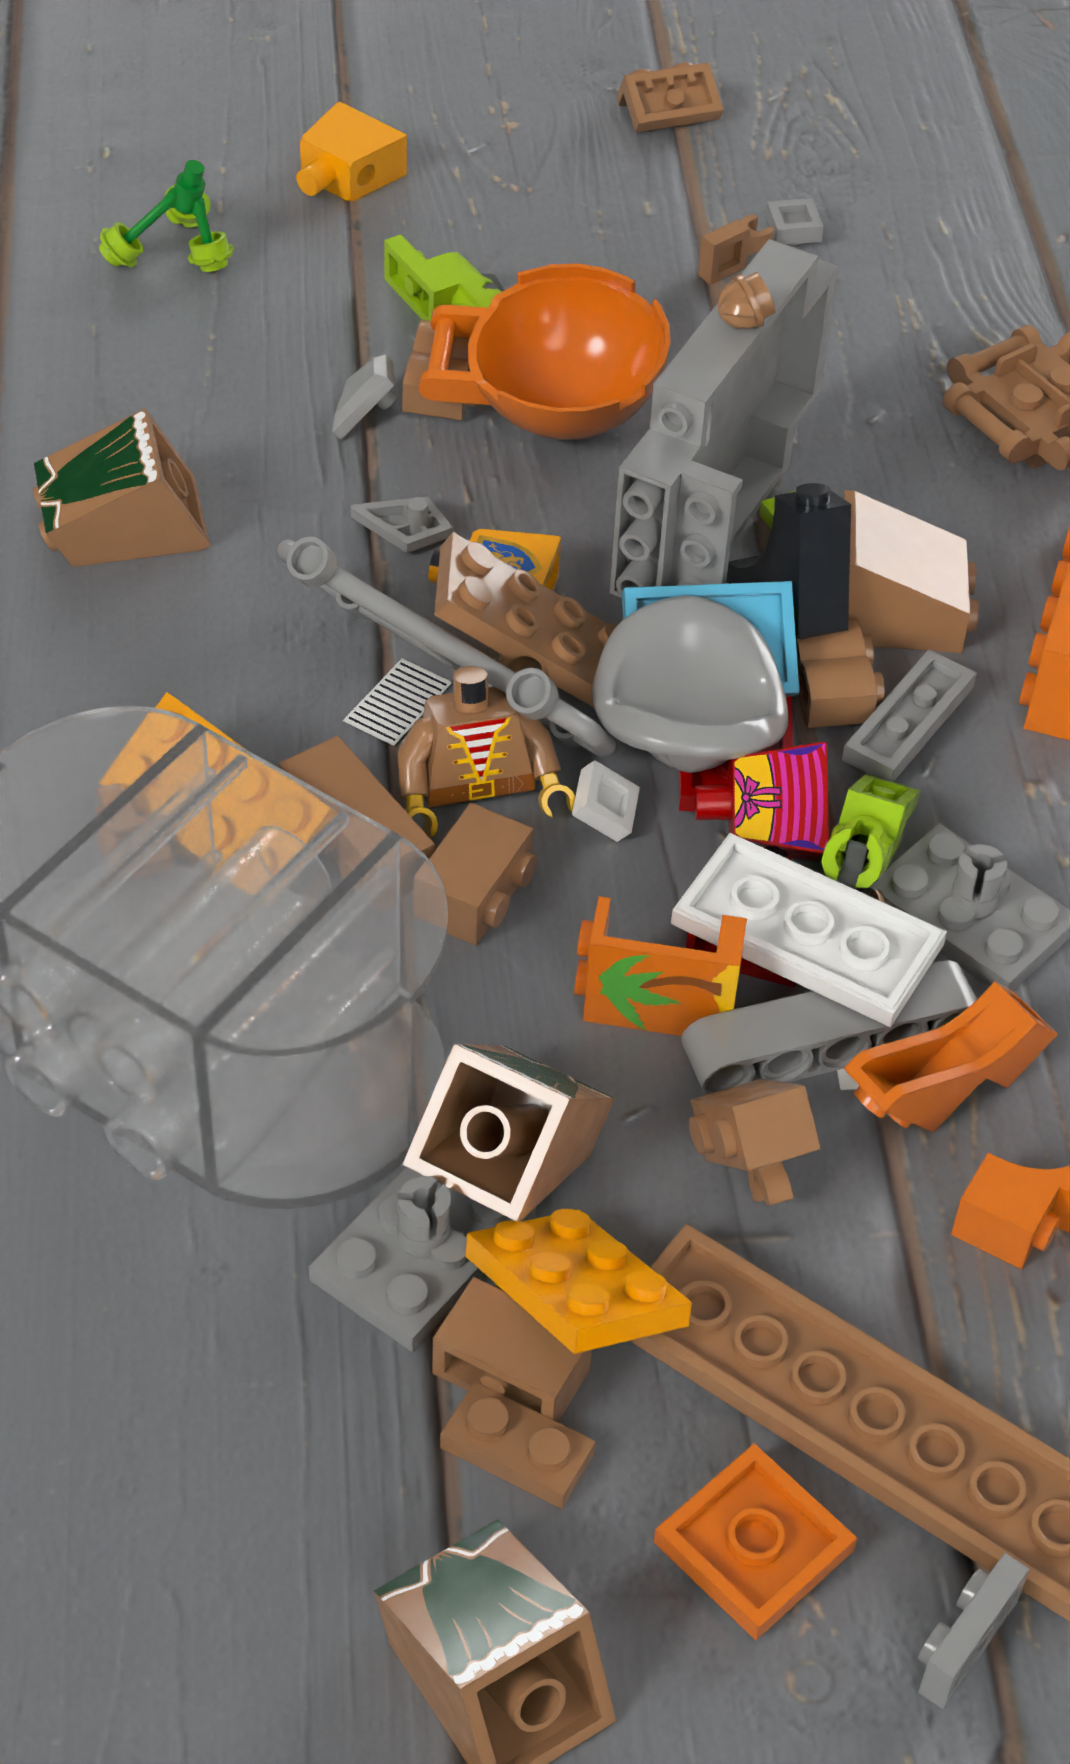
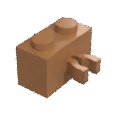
M759 1079L691 1099L695 1116L689 1119L690 1135L696 1150L700 1154L705 1155L706 1161L748 1171L749 1186L753 1201L755 1202L765 1200V1204L770 1206L794 1199L789 1178L782 1161L821 1150L805 1085Z

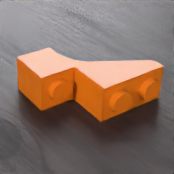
M994 981L971 1006L945 1025L931 1031L863 1050L844 1067V1070L859 1085L854 1091V1095L874 1115L882 1119L888 1114L895 1122L906 1129L911 1124L935 1132L971 1092L986 1079L1008 1088L1052 1042L1058 1033L1017 993Z
M988 1152L960 1199L951 1235L1022 1270L1034 1247L1043 1252L1047 1250L1057 1228L1070 1234V1165L1055 1169L1029 1168L1008 1162Z

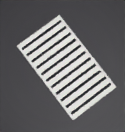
M402 658L343 721L394 746L413 726L414 722L423 715L425 701L431 696L441 695L453 682Z

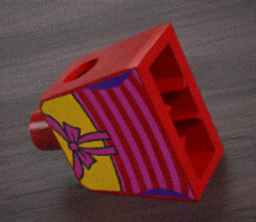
M816 742L764 751L732 759L728 766V785H695V820H728L729 833L760 847H777L787 852L791 858L822 862L825 846L829 841L827 742Z

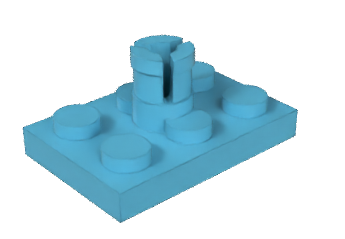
M792 581L627 587L621 592L623 619L639 608L655 601L681 595L699 596L727 606L750 621L764 637L775 660L785 696H796L799 693Z

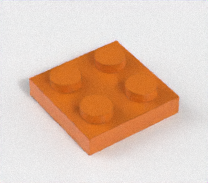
M754 1443L655 1529L653 1543L757 1641L854 1552L857 1537Z

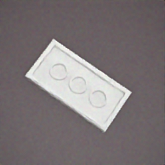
M732 833L728 834L673 908L671 916L672 925L718 946L722 915L747 918L742 958L889 1027L892 1026L944 946L947 931Z

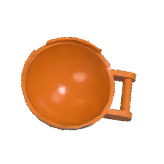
M579 263L550 264L518 272V283L495 295L488 308L440 305L432 312L430 326L434 331L428 370L424 371L420 376L418 387L420 394L432 401L492 405L498 414L515 426L538 436L556 440H581L598 436L625 423L639 412L653 393L654 382L664 371L671 344L669 322L657 299L652 301L651 306L643 297L635 292V281L603 267ZM454 337L470 338L468 342V364L471 372L448 370Z

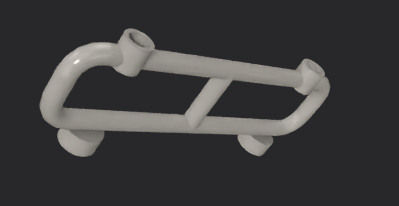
M304 537L296 542L286 539L278 544V557L287 564L289 572L306 586L318 587L336 598L339 606L354 618H369L454 670L466 666H476L485 669L488 674V687L494 686L506 693L508 703L515 711L527 719H539L566 746L571 748L582 746L603 758H610L616 754L618 744L615 738L593 719L558 698L556 684L543 671L536 668H525L516 673L338 567L334 551L319 538Z

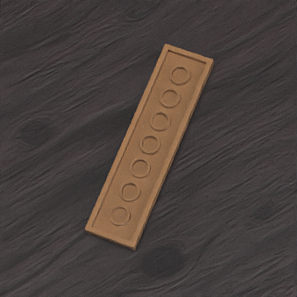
M686 1223L650 1268L663 1276L670 1285L692 1302L689 1326L630 1340V1342L989 1571L993 1570L1004 1553L1016 1559L1030 1569L1022 1592L1070 1622V1459Z

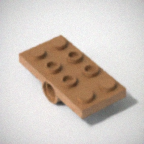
M453 532L440 546L434 615L497 651V661L517 673L525 668L539 669L551 678L557 687L594 708L592 699L594 676L603 648L617 625L605 623L585 611L574 599L562 597L540 584L529 572L513 568L493 556L482 544L470 542Z

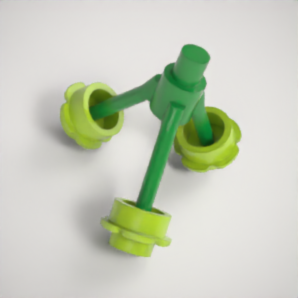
M196 160L187 161L184 171L178 174L175 184L168 188L164 198L131 229L121 222H116L111 228L104 227L99 235L102 242L99 244V250L103 257L115 267H120L121 265L130 268L134 267L137 264L136 258L143 252V246L138 237L165 213L167 218L174 224L181 223L185 228L197 226L199 228L200 235L188 242L191 251L187 257L189 263L200 266V270L203 272L217 271L228 265V258L233 255L234 246L228 243L226 233L210 231L206 215L210 212L211 203L209 196L204 193L206 185L202 178L205 170L204 165Z

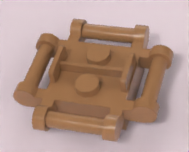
M1025 325L1014 330L1011 337L972 355L962 353L948 360L947 373L954 384L946 391L942 399V405L955 416L962 415L996 443L999 446L1000 455L1012 464L1025 461L1033 469L1049 463L1057 470H1064L1070 467V332L1066 333L1057 345L1048 348L1042 343L1035 327ZM996 366L995 373L986 377L981 374V372Z

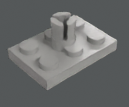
M941 823L936 825L892 863L879 877L878 881H875L866 889L868 896L874 890H881L886 904L947 931L944 946L939 953L949 960L957 962L962 969L988 987L996 981L1014 991L1070 939V909L1008 869L1007 860L1002 861L1004 854L997 848L985 844L972 845Z
M406 1167L309 1265V1280L413 1353L450 1313L473 1277L481 1279L485 1275L465 1257L467 1233L492 1228L499 1222L513 1219L448 1188L445 1184L438 1183L434 1177L424 1176ZM536 1207L521 1221L535 1219Z

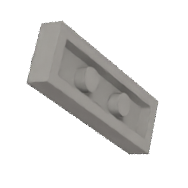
M928 649L844 745L842 761L869 775L894 782L974 688L977 672Z

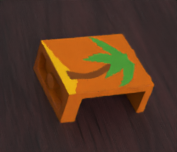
M598 896L594 921L582 919L577 947V956L588 958V960L579 959L574 987V995L585 996L583 1021L682 1036L687 1027L698 1019L734 1010L747 918L722 915L717 952L714 953L608 937L611 898Z

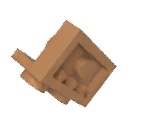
M683 62L669 69L656 71L639 69L633 71L629 75H624L616 97L619 106L628 107L635 133L718 120L724 111L709 62L695 65L690 62Z

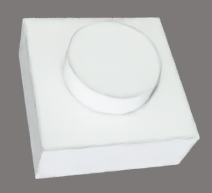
M594 760L581 769L572 816L618 842L632 833L640 787Z

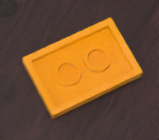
M559 1209L549 1216L525 1221H502L495 1227L467 1233L465 1257L573 1354L689 1326L692 1302L670 1285L663 1276L653 1271L630 1252L624 1244L614 1239L591 1220L586 1213L579 1209Z

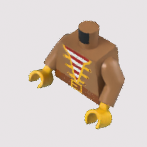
M466 666L457 669L453 673L454 693L429 697L425 701L423 717L414 722L398 749L400 798L406 800L407 808L404 810L411 818L416 814H420L423 817L425 823L424 832L429 838H432L437 832L438 821L431 810L424 808L423 798L426 799L428 807L532 791L535 790V780H541L543 789L539 794L538 804L543 813L553 818L547 801L552 792L559 790L565 794L567 806L571 812L573 811L575 795L571 789L559 783L557 774L562 770L549 731L539 719H527L515 711L508 703L506 693L494 686L488 687L487 671L481 667Z

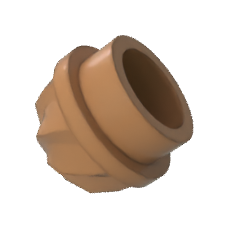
M754 272L746 277L742 274L733 276L732 280L719 295L718 314L722 320L735 329L752 327L757 329L764 325L765 318L776 313L771 294L758 272Z

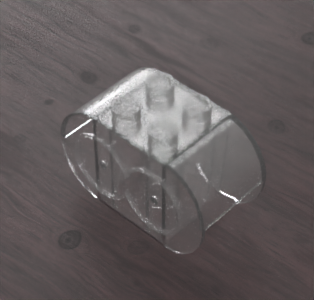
M113 706L78 712L42 725L0 752V1053L6 1059V1072L18 1092L34 1107L48 1115L61 1116L73 1106L103 1125L106 1137L114 1151L127 1165L141 1175L150 1179L160 1180L171 1170H174L210 1194L245 1206L266 1209H294L328 1204L359 1193L395 1171L405 1160L445 1066L443 1044L438 1030L426 1011L415 1001L435 973L442 957L448 930V904L445 889L434 865L426 855L401 835L183 715L167 710L142 706Z

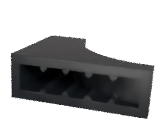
M819 483L802 484L796 488V492L775 495L772 529L763 554L729 561L726 582L732 584L792 581L795 636L798 640L848 630L851 504L831 491L827 485Z

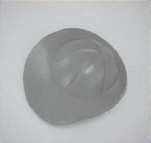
M693 595L674 596L655 601L639 608L624 618L614 629L603 648L592 684L593 705L598 719L609 734L629 746L648 751L658 761L668 767L677 768L687 773L712 769L728 760L768 751L778 743L787 730L788 706L775 660L767 642L750 621L723 604Z

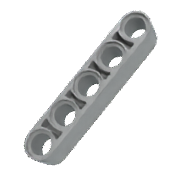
M950 960L938 961L931 964L891 1027L811 991L700 1018L690 1024L683 1032L681 1043L705 1095L759 1079L787 1083L843 1069L863 1050L937 1029L964 1012L977 1000V997L957 962Z

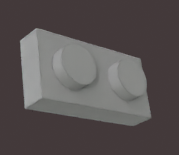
M1004 1553L989 1575L981 1569H978L972 1575L956 1604L963 1612L951 1628L940 1622L928 1637L918 1656V1660L926 1664L918 1693L944 1709L1018 1603L1030 1570L1028 1567Z

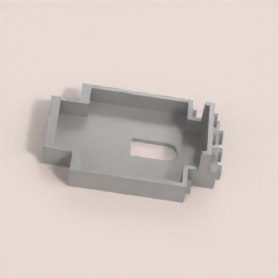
M768 239L741 274L746 277L754 272L759 273L771 294L776 313L765 318L764 325L757 329L755 327L735 329L720 318L717 303L654 382L650 428L619 467L610 594L622 598L621 592L627 587L726 584L730 547L761 506V501L766 499L789 467L795 425L821 390L838 273L837 265L818 259V255Z

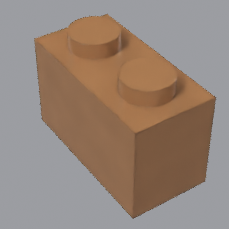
M470 802L413 880V919L477 946L490 926L497 928L501 924L507 913L511 895L518 886L525 888L535 872L537 855L532 853L533 828Z
M473 1277L433 1337L432 1374L466 1391L476 1381L559 1422L590 1371L592 1350L573 1354L498 1285L492 1286Z

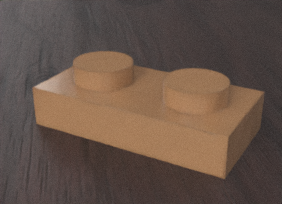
M476 1381L472 1383L440 1434L441 1449L560 1509H563L595 1455V1440Z

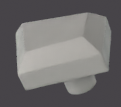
M386 354L374 357L347 379L334 415L332 432L339 439H342L376 404L382 410H385L395 401L396 395L390 390L395 385L394 363Z
M428 496L354 504L350 507L351 518L406 553L447 539L453 533V526Z

